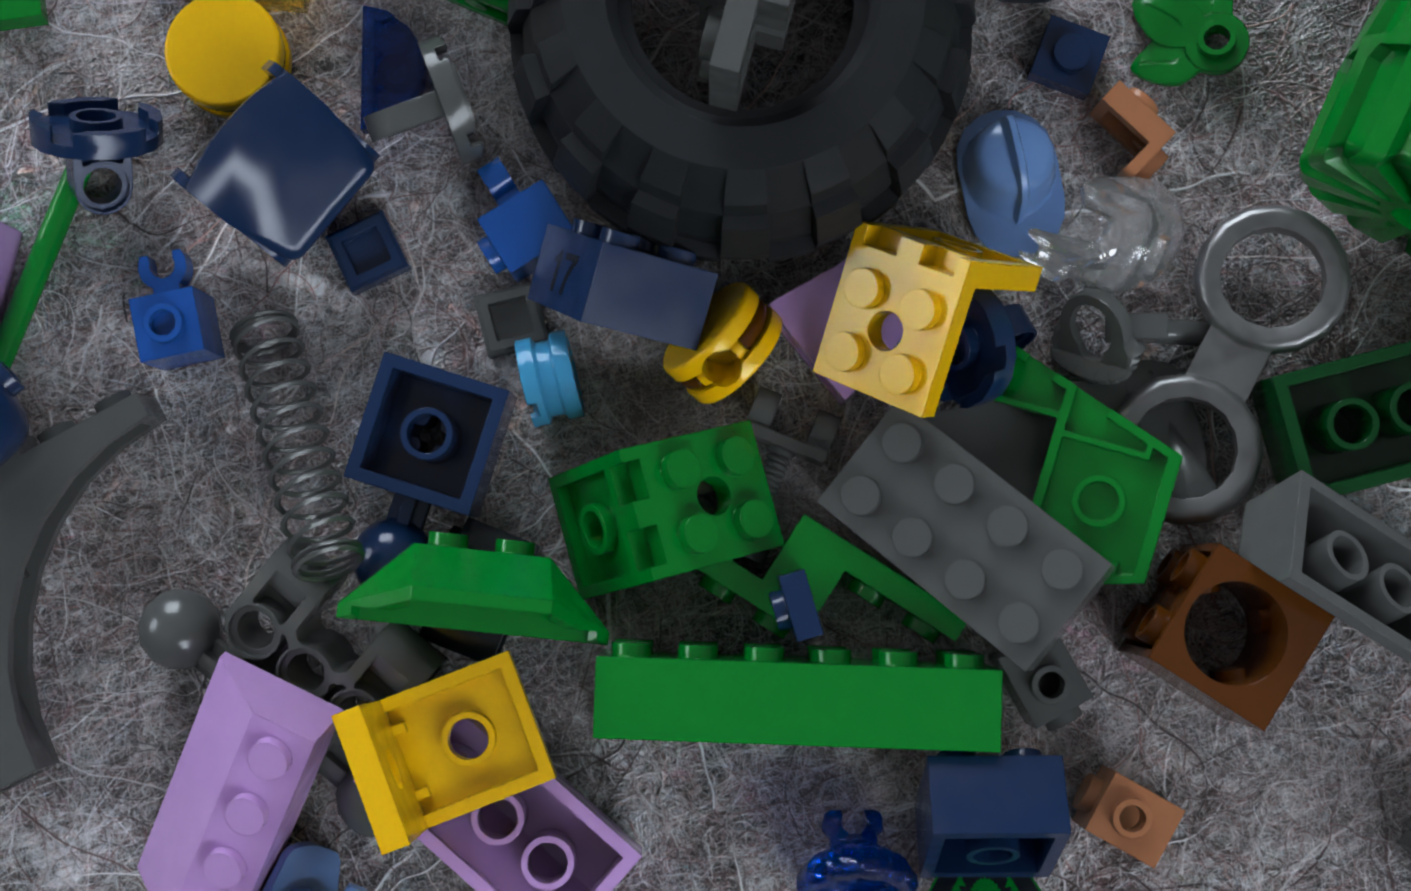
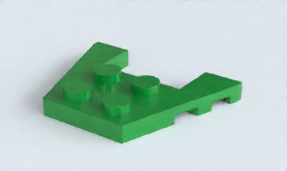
M1016 346L1017 357L1013 378L1004 393L993 401L1057 419L1032 502L1117 567L1103 585L1146 584L1183 456Z

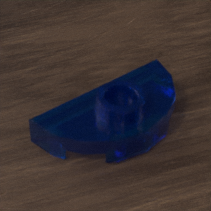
M363 6L360 129L365 135L369 134L363 117L423 95L428 76L417 44L419 41L410 28L396 19L389 11Z

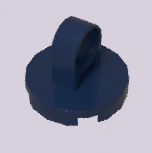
M79 97L47 103L48 116L44 117L41 112L35 109L29 112L31 146L42 153L66 158L67 181L70 191L84 209L94 214H112L127 205L133 191L132 157H138L155 151L164 143L161 111L141 102H138V113L119 111L118 98ZM99 168H109L115 171L117 183L110 194L100 198L90 197L85 194L83 189L84 180L89 173Z
M975 289L940 401L954 400L960 404L959 408L968 409L987 404L1004 393L1013 378L1017 357L1016 346L1023 349L1037 336V330L1022 305L1011 304L1004 306L991 289Z

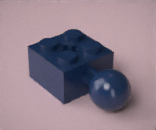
M384 351L343 475L350 479L395 492L387 518L372 523L357 538L363 544V551L365 552L363 562L353 571L359 584L367 580L412 543L428 544L429 537L423 529L431 504L479 518L517 401V397L509 390ZM441 420V431L446 433L445 441L442 446L435 445L432 452L427 453L428 443L420 439V433L423 427L433 429L437 421Z

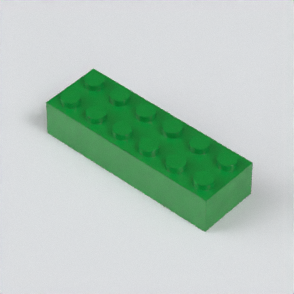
M615 638V641H612L611 650L604 649L596 656L593 738L1001 753L1003 670L984 664L985 655L975 654V651L936 649L935 661L918 660V652L910 651L909 648L872 647L871 659L851 658L850 649H846V646L808 645L807 656H784L785 647H782V644L743 643V654L718 653V642L681 640L678 644V652L653 651L654 640Z

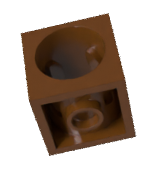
M1220 543L1184 544L1180 551L1176 548L1171 549L1163 558L1154 574L1153 579L1159 585L1146 605L1142 602L1136 604L1123 622L1120 634L1125 639L1117 651L1222 718L1265 731L1335 616L1280 583ZM1219 585L1229 590L1241 604L1247 621V637L1240 655L1229 667L1208 670L1209 676H1207L1194 664L1188 653L1184 628L1186 617L1195 600L1200 595L1220 591Z

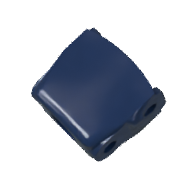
M268 60L261 69L272 80L254 92L225 121L202 153L191 177L179 167L170 176L222 220L242 232L276 261L287 267L292 260L299 259L305 255L370 178L374 171V163L380 155L338 119L323 101L276 62Z

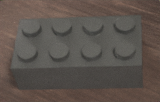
M891 406L817 500L827 511L1025 672L1032 671L1037 667L1117 568L926 418H920L894 406Z

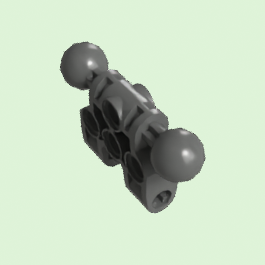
M291 538L285 540L275 550L225 613L228 643L221 638L223 629L220 612L208 597L194 590L173 589L160 593L144 608L138 624L140 646L153 662L166 669H189L195 667L211 680L219 657L226 651L344 709V711L357 706L356 696L362 697L368 702H374L428 682L435 677L448 659L409 625L389 623L362 655L356 654L344 635L335 630L325 628L321 621L323 610L344 584L348 574L325 582L309 583L297 579L292 574V559L287 554V544ZM295 541L293 552L297 555L301 550L312 545V543ZM321 554L311 558L310 560H325L330 558H328L325 554ZM302 564L299 568L305 571H318L335 567L337 564L325 566ZM259 612L267 615L272 621L274 635L267 633L261 627L258 619ZM307 654L313 655L322 663L325 671L324 677L314 673L309 667ZM335 730L318 772L337 787L335 793L337 811L349 829L365 837H375L356 783L353 781L354 778L340 739Z

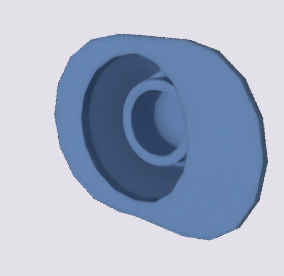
M994 110L977 117L963 130L956 148L957 170L967 218L974 235L987 248L1013 257H1026L1044 249L1058 235L1065 217V196L1055 147L1047 130L1031 116L1015 110Z

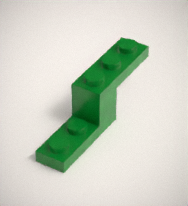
M805 514L800 516L785 539V545L780 547L761 578L732 560L698 569L704 573L698 585L729 605L736 594L758 608L752 619L782 639H785L791 628L779 631L768 593L780 590L776 576L798 569H805L817 613L820 612L840 578L845 573L853 578L847 587L848 590L880 609L885 600L891 602L907 613L901 624L933 644L940 634L947 639L956 641L966 626L963 620L931 594Z

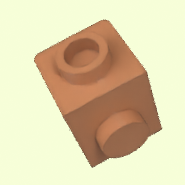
M1120 80L1089 113L1097 123L1134 156L1110 181L1118 190L1125 186L1133 177L1143 185L1169 158L1161 148L1176 133L1157 115L1159 113L1158 107L1146 93L1135 87L1129 89Z

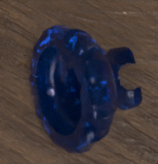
M875 809L864 810L863 832L861 834H849L844 830L841 822L843 816L841 810L826 812L822 821V832L829 839V848L815 854L800 869L796 879V891H917L918 889L917 875L908 861L901 854L879 845L877 836L884 831L883 817Z

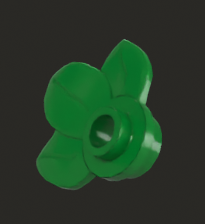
M1134 0L1132 2V10L1136 22L1145 36L1151 40L1150 44L1136 57L1130 67L1131 73L1143 81L1165 87H1177L1187 83L1200 72L1207 75L1229 73L1240 66L1247 56L1249 33L1243 22L1233 16V0ZM1213 34H1221L1229 42L1221 49H1212L1205 44V40Z

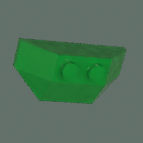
M429 531L428 544L412 543L342 598L337 605L336 618L608 645L609 631L553 560L547 557L534 556L536 543L496 538L494 552L468 549L470 535Z

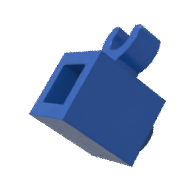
M497 157L477 170L498 204L497 207L477 219L487 235L477 241V244L496 274L507 268L518 283L535 272L548 223L570 230L572 225L543 179L520 192L501 160Z
M181 249L172 250L175 266L173 272L165 278L158 276L157 265L154 259L149 256L139 257V276L147 286L153 289L154 294L128 299L140 363L164 371L225 358L214 297L193 286L187 287L192 280L194 268L189 255Z

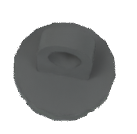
M435 35L417 42L435 91L363 117L372 142L386 139L445 117L463 165L484 158L486 150L483 141L479 140L470 144L467 137L476 132L474 124L477 123L454 62L450 63L448 56L438 60L437 55L447 52L448 49L444 38Z

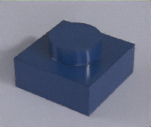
M1051 15L1045 26L1026 79L1084 101L1091 91L1110 36Z
M798 569L776 576L780 590L768 594L779 631L791 628L794 639L797 642L823 635L805 569Z

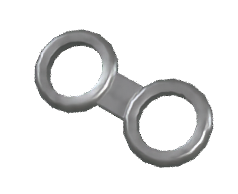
M1281 205L1247 208L1218 224L1201 245L1193 271L1196 304L1210 327L1185 374L1160 376L1131 391L1116 410L1117 413L1138 425L1149 411L1165 402L1188 400L1206 405L1220 415L1233 435L1235 458L1229 476L1219 488L1202 497L1186 499L1171 497L1164 522L1177 526L1209 523L1238 507L1255 486L1264 456L1259 424L1245 402L1271 354L1297 352L1322 339L1344 314L1352 286L1348 255L1332 229L1306 211ZM1274 232L1294 237L1311 250L1321 268L1323 287L1318 305L1309 316L1289 326L1269 328L1250 323L1232 310L1222 292L1220 272L1224 258L1235 244L1252 235Z

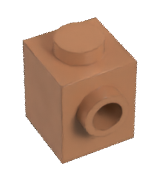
M1103 764L1096 775L1089 773L1083 779L1072 802V806L1077 809L1072 821L1154 869L1185 813V810Z

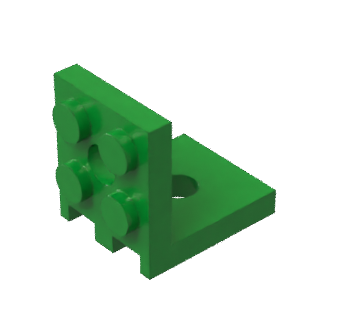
M750 420L619 449L548 478L578 593L584 600L785 545ZM701 481L711 485L716 492L718 505L713 515L704 511L698 502L697 489Z

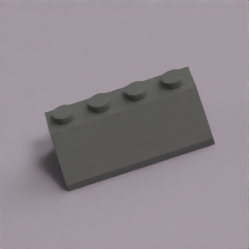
M1303 470L1245 503L1239 547L1240 556L1411 664L1410 539Z

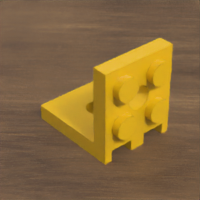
M862 221V225L855 228L812 372L920 418L934 417L975 289L1035 292L1043 267L937 229ZM894 313L902 323L903 334L900 343L891 350L882 339L881 328L885 318L889 314Z
M510 650L384 699L361 704L331 716L381 855L410 845L428 828L557 777ZM462 719H475L482 723L487 730L488 745L486 750L478 757H463L451 745V731L455 724Z

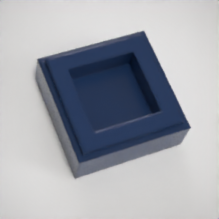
M383 210L377 211L325 236L351 293L355 296L412 269Z

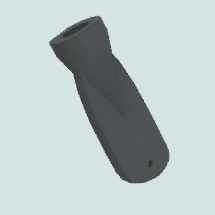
M1140 360L1137 363V368L1132 371V375L1127 380H1124L1127 395L1157 377L1181 374V372L1172 364L1166 362ZM1188 400L1165 402L1149 411L1137 426L1183 456L1172 497L1179 499L1202 497L1217 489V484L1207 472V453L1202 429L1193 402Z

